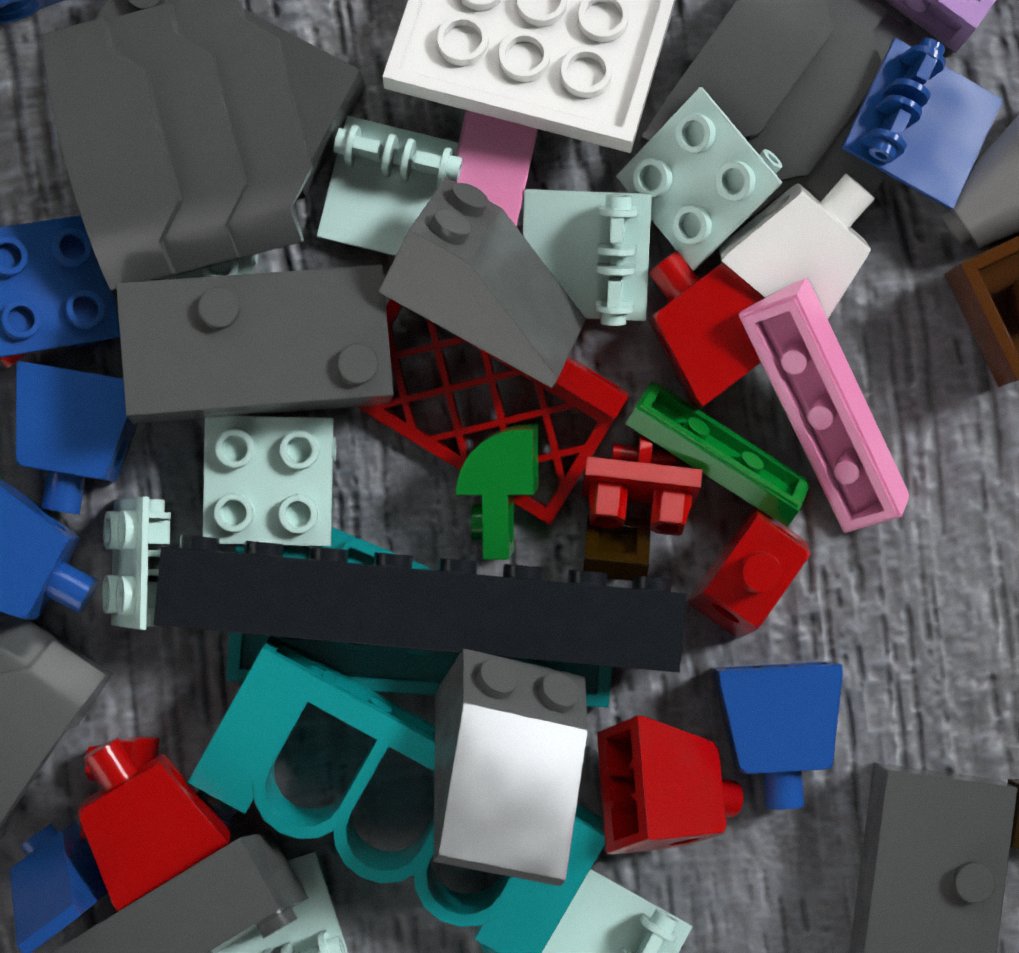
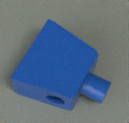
M18 361L16 369V463L19 466L48 471L42 509L80 515L86 477L116 482L138 423L133 424L126 416L124 379Z
M1 478L0 612L26 620L37 619L41 617L49 601L52 599L81 614L92 599L99 582L98 579L69 565L80 545L81 538L17 488Z
M824 661L713 668V678L735 769L741 774L764 773L767 809L781 810L804 807L802 771L832 768L843 677L842 664Z

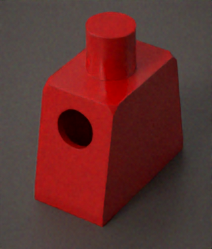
M677 250L648 273L670 302L654 314L649 323L691 404L697 409H701L761 363L739 317V313L763 300L765 297L724 262L700 279Z
M753 506L686 603L737 639L756 631L809 558L811 551L807 541L782 523Z
M639 715L597 732L606 854H624L692 845L723 834L727 827L726 818H733L740 812L743 805L742 788L734 780L722 779L719 749L713 741Z
M116 737L83 758L101 790L82 802L78 809V815L111 902L117 912L229 845L231 833L226 824L201 798L195 788L187 783L188 780L164 754L136 768L121 741Z

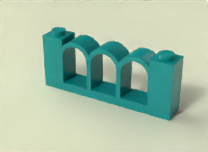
M270 636L258 654L187 783L199 789L198 793L206 803L223 811L229 812L235 808L245 814L254 799V803L264 821L279 833L296 839L320 838L334 831L335 847L342 861L361 878L377 883H391L403 881L414 875L415 891L424 908L442 922L458 927L476 926L474 940L481 943L480 947L484 953H542L605 845L604 819L577 804L565 882L561 886L501 875L491 887L479 893L462 894L448 889L437 879L431 868V857L434 854V815L424 833L414 844L398 851H383L371 847L360 838L353 825L352 811L388 747L434 771L435 725L278 638ZM308 702L374 738L346 790L335 802L323 808L307 809L293 804L282 795L275 782L274 766L277 756Z

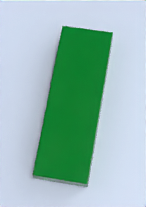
M650 382L625 422L627 426L693 468L702 469L704 475L786 527L789 526L798 514L811 484L808 478L656 382Z

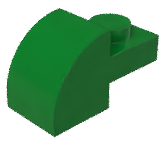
M538 424L515 425L493 433L470 453L460 470L456 495H482V504H472L471 537L472 542H483V560H509L515 550L514 495H534L539 488Z

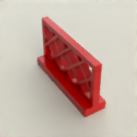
M390 299L386 306L390 359L400 397L393 398L390 404L355 407L461 470L465 460L470 455L465 434L498 426L501 430L507 428L510 423L543 416L551 451L538 454V463L553 459L560 485L548 505H545L531 495H514V503L551 525L585 469L587 456H593L630 393L568 356L553 388L475 345L473 346L481 352L486 376L452 384L443 347L468 341L459 336L441 341L437 324L426 319L432 343L398 351L392 325L403 305ZM434 350L443 386L409 394L400 358ZM491 357L511 368V370L495 373ZM522 375L534 382L540 408L505 416L497 380ZM488 383L497 419L463 427L454 391ZM545 390L565 402L549 406ZM445 393L454 429L430 435L417 426L411 402ZM402 404L406 419L392 412L387 407ZM576 408L598 421L586 443L559 449L551 413ZM456 437L460 452L440 440ZM579 453L569 471L565 474L561 457Z

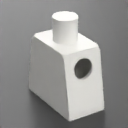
M845 174L822 201H819L807 189L797 183L722 244L719 248L721 261L765 298L794 282L808 278L828 319L871 250L865 239L850 226L875 198L848 174Z

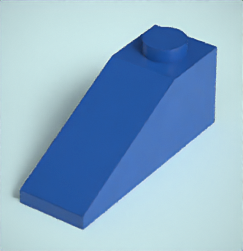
M76 822L60 832L57 831L52 823L47 825L20 846L26 857L10 868L16 944L21 953L33 952L108 893L89 842L81 840L80 827Z

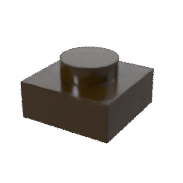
M587 514L583 571L607 573V579L633 581V575L647 577L650 555V520L625 517L624 527L612 529L590 525L589 514Z

